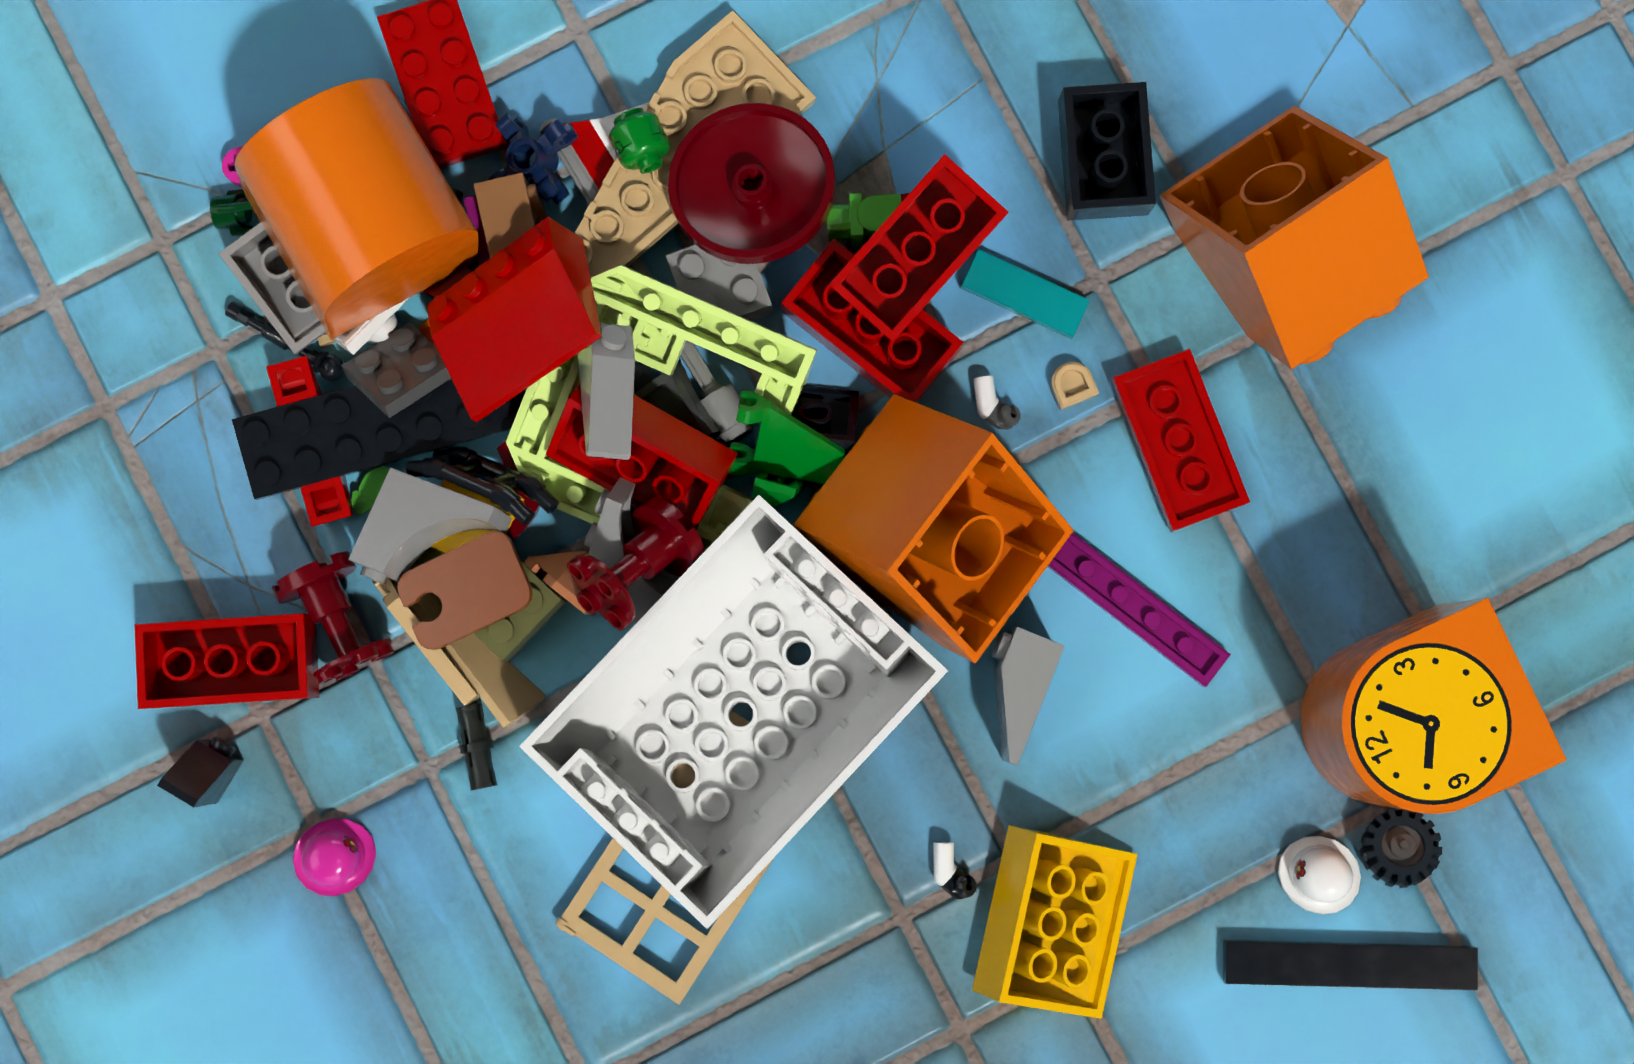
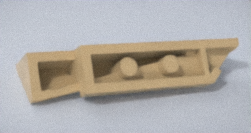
M387 577L384 584L372 581L384 596L382 600L387 609L464 706L472 705L481 698L502 727L508 728L544 700L545 695L510 662L502 661L474 633L437 650L426 649L421 646L412 626L422 621L430 622L437 619L442 611L441 600L434 593H428L422 596L418 603L406 608L403 606L398 594L397 581Z

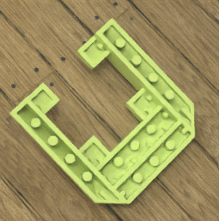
M624 265L591 277L599 323L632 327L635 362L638 361L667 375H672L686 341H689L762 373L754 392L792 415L801 391L807 382L817 349ZM577 353L526 389L506 444L517 470L521 473L527 472L537 477L559 501L556 509L593 524L595 522L598 524L600 514L595 513V508L605 488L546 455L567 400L580 384ZM725 485L721 486L696 530L702 540L705 551L752 502V497ZM633 505V513L637 508L635 505Z

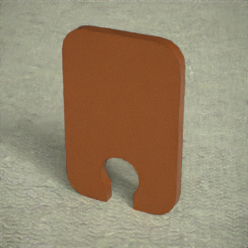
M498 531L488 532L407 571L401 576L397 586L402 604L406 608L418 603L420 598L428 593H434L440 598L442 611L439 617L434 621H422L412 626L420 645L431 650L446 647L525 609L530 604L533 595L531 585L512 540L505 533Z

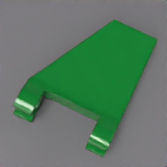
M741 391L736 421L743 424L761 423L755 450L743 443H731L730 449L737 452L738 455L729 474L741 476L749 473L765 472L772 475L825 484L845 458L846 450L753 391Z

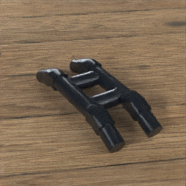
M467 447L436 450L431 458L412 460L406 464L407 474L415 477L444 479L486 497L491 502L499 505L505 512L513 515L522 525L530 522L535 513L521 501V497L512 487L525 494L531 501L534 500L548 514L559 505V501L534 475L527 472L521 473L478 455L476 451ZM481 473L483 475L490 477L491 479L487 480L480 476H477L476 474Z

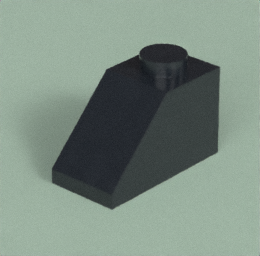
M213 737L212 741L209 739L196 740L161 778L157 786L192 807L217 804L244 760L233 754L236 748L221 738Z

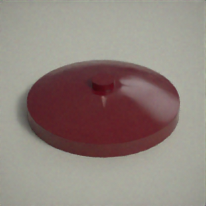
M766 103L733 105L704 118L687 133L679 144L671 161L668 176L670 203L675 217L687 237L706 253L716 258L739 264H758L774 261L804 246L817 234L825 223L833 205L836 189L832 156L818 130L797 113L784 107Z

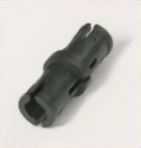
M479 703L455 708L463 744L459 748L460 753L465 754L470 790L498 785L490 748H494L493 740L488 739L483 704Z

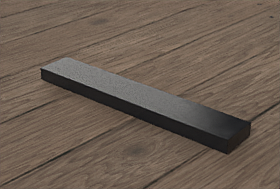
M1223 940V982L1225 984L1478 990V948L1474 946Z

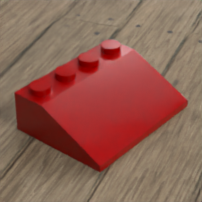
M549 216L427 304L431 337L470 418L476 422L602 337L584 241L581 237Z

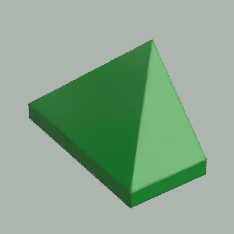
M761 472L755 477L752 501L760 495L774 508L795 497L805 487L806 481Z

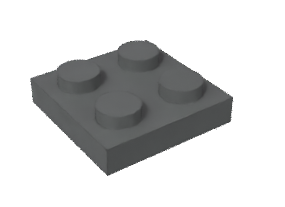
M411 323L394 331L390 338L376 343L341 365L346 377L389 418L451 379L435 344Z

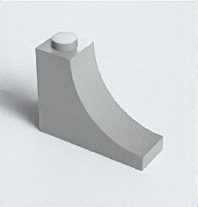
M390 467L348 560L362 566L360 575L384 584L387 577L398 582L401 576L410 570L416 560L441 539L455 533L475 529H487L506 533L512 518L492 505Z

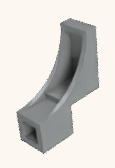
M621 477L611 491L603 490L595 508V513L600 514L598 524L595 522L592 524L584 542V546L590 548L588 554L596 557L609 568L624 557V545L636 536L632 523L635 483ZM663 569L651 579L640 576L626 589L632 598L636 612L633 621L637 623L680 577Z

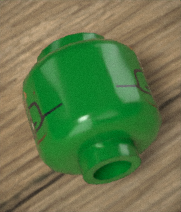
M634 108L614 119L613 123L615 126L610 131L609 139L621 165L627 170L639 169L641 174H647L660 168L663 165L662 158L670 150V142L658 116L652 112H644L643 108Z

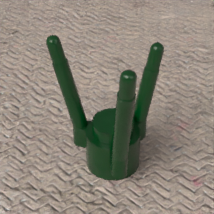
M243 189L228 190L227 195L212 197L210 201V214L212 222L217 229L229 228L231 235L236 236L244 235L253 228V226L245 224L246 222H251L253 208L248 202Z

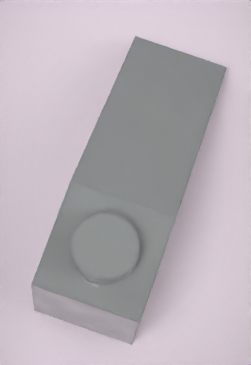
M600 323L602 337L578 353L586 456L629 460L632 442L635 372L632 327Z

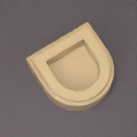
M1064 363L1057 368L1051 378V390L1059 410L1099 395L1091 372L1081 363Z

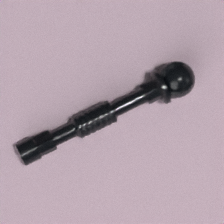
M234 301L228 305L225 311L227 317L240 322L246 327L249 325L261 332L263 338L284 350L290 349L271 323L266 324L255 318L253 313L247 311L243 306ZM306 347L298 353L302 357L308 356L311 365H313L314 372L320 373L328 381H335L344 373L341 366L344 364L343 361L326 350L319 353Z

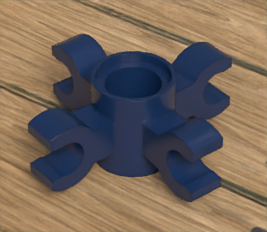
M506 113L495 125L503 137L510 143L506 152L507 166L492 174L488 180L523 172L526 179L529 177L534 180L539 194L546 202L552 199L558 205L570 194L565 185L554 174L559 163L557 152L571 145L579 136L570 123L564 126L557 119L546 128L544 134L539 139L533 140L522 119L517 117L513 120L510 114ZM535 152L534 163L530 166V157Z

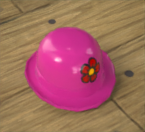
M332 818L316 823L303 833L295 845L293 865L296 876L306 889L321 896H338L351 892L362 884L373 870L376 858L374 839L363 825L350 819Z

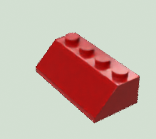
M579 384L567 400L546 455L609 491L612 490L620 477L635 483L633 505L638 507L650 498H662L673 504L684 514L679 521L689 531L692 527L695 530L698 529L724 483L738 453L640 397L633 395L632 442L629 460L586 456Z

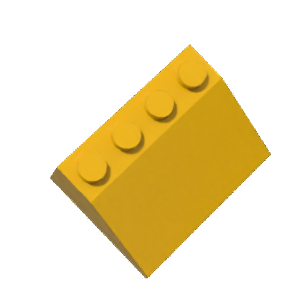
M1008 825L972 991L1000 1003L1102 1019L1138 854Z

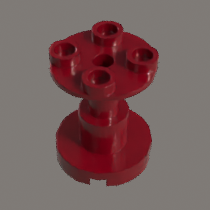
M650 498L635 509L632 515V523L636 536L624 545V557L609 568L596 557L585 553L577 555L567 563V569L580 590L577 594V600L581 607L589 614L598 612L619 631L628 627L636 616L634 603L626 589L640 576L651 579L663 569L674 575L682 576L705 552L702 540L695 528L692 527L687 531L679 521L684 514L673 504L662 498Z
M349 551L329 555L333 562L329 565L326 562L319 564L317 560L282 577L277 581L278 585L272 586L278 603L283 604L301 599L312 624L322 622L338 658L314 672L313 676L318 680L319 684L333 679L339 681L359 671L357 665L369 660L373 663L394 653L391 638L381 639L362 647L345 613L352 606L340 580L350 575L357 568L354 562L348 560L351 555Z

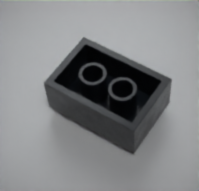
M1146 82L1063 87L1058 99L1067 221L1149 215L1156 205Z

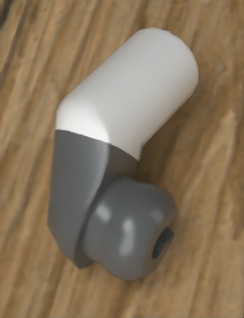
M982 376L973 379L977 412L982 419L997 429L1003 430L1011 429L1019 423L1021 414L1018 407L1014 404L1009 406L996 398L993 376Z

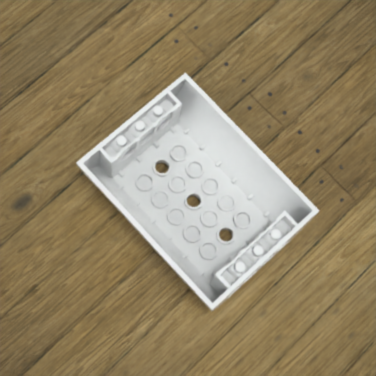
M758 495L519 747L708 929L940 681L948 670L770 504ZM796 642L807 644L811 650L810 659L805 664L799 666L791 664L787 659L788 648ZM738 703H747L753 710L751 722L743 727L735 726L730 720V711ZM680 764H689L695 771V780L687 788L677 787L672 779L674 769Z

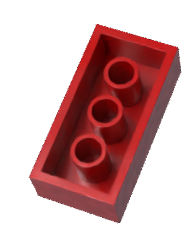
M944 154L829 285L893 342L1009 212Z
M833 239L781 302L782 313L889 398L895 394L918 403L960 352L964 342L923 309L892 342L829 285L854 257L851 252Z
M308 614L134 624L138 709L320 698L319 682L313 676L314 672L318 670L316 624H312Z

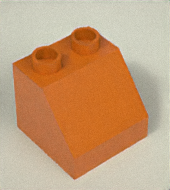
M1292 106L1159 195L1176 235L1248 338L1291 370L1299 364L1312 363L1323 358L1332 350L1335 340L1368 318H1377L1390 313L1400 304L1402 295L1429 278L1388 157L1296 106Z
M895 394L889 399L873 422L863 430L859 440L822 488L813 495L809 505L793 524L811 544L851 581L942 647L975 664L1074 531L992 432Z

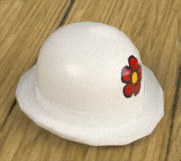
M1322 836L1303 837L1290 844L1280 857L1278 876L1282 889L1294 903L1306 911L1318 914L1337 913L1349 906L1359 892L1361 874L1358 862L1347 847L1334 839Z

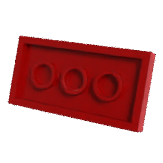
M429 0L377 16L412 122L438 167L442 169L508 148L505 138L495 125L499 119L458 1Z
M1190 349L1111 379L1170 533L1250 503Z

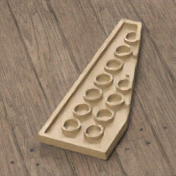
M733 10L672 62L661 86L647 105L645 112H652L658 116L670 142V150L662 158L663 165L653 172L641 174L639 169H625L617 157L604 178L599 192L586 209L575 234L584 241L590 277L620 265L629 267L678 224L668 193L669 169L679 144L687 133L700 121L721 109L744 103L777 105L789 109L800 116L815 104L816 97Z

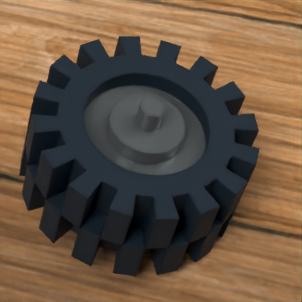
M1395 808L1378 815L1367 826L1360 841L1362 843L1360 856H1364L1365 862L1363 865L1366 870L1370 869L1374 873L1372 876L1374 879L1385 881V885L1389 887L1398 885L1399 888H1407L1410 885L1415 886L1421 883L1437 868L1440 863L1438 858L1442 855V847H1439L1438 843L1441 840L1439 832L1435 833L1432 828L1435 826L1431 820L1426 822L1422 819L1424 815L1422 813L1416 812L1413 814L1402 809L1395 811Z

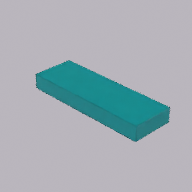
M978 249L961 286V289L1070 339L1074 337L1090 302L1087 298Z

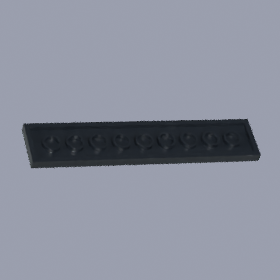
M638 361L635 362L634 394L654 380L651 368ZM450 379L391 418L386 416L356 386H351L232 419L254 500H260L337 476L350 475L511 430L526 389L478 422L470 418L452 379Z

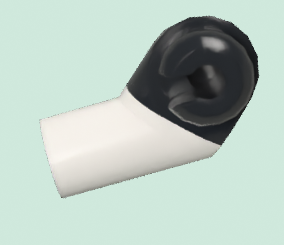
M933 842L935 882L954 898L964 899L971 897L976 892L977 884L971 875H967L954 864V842Z

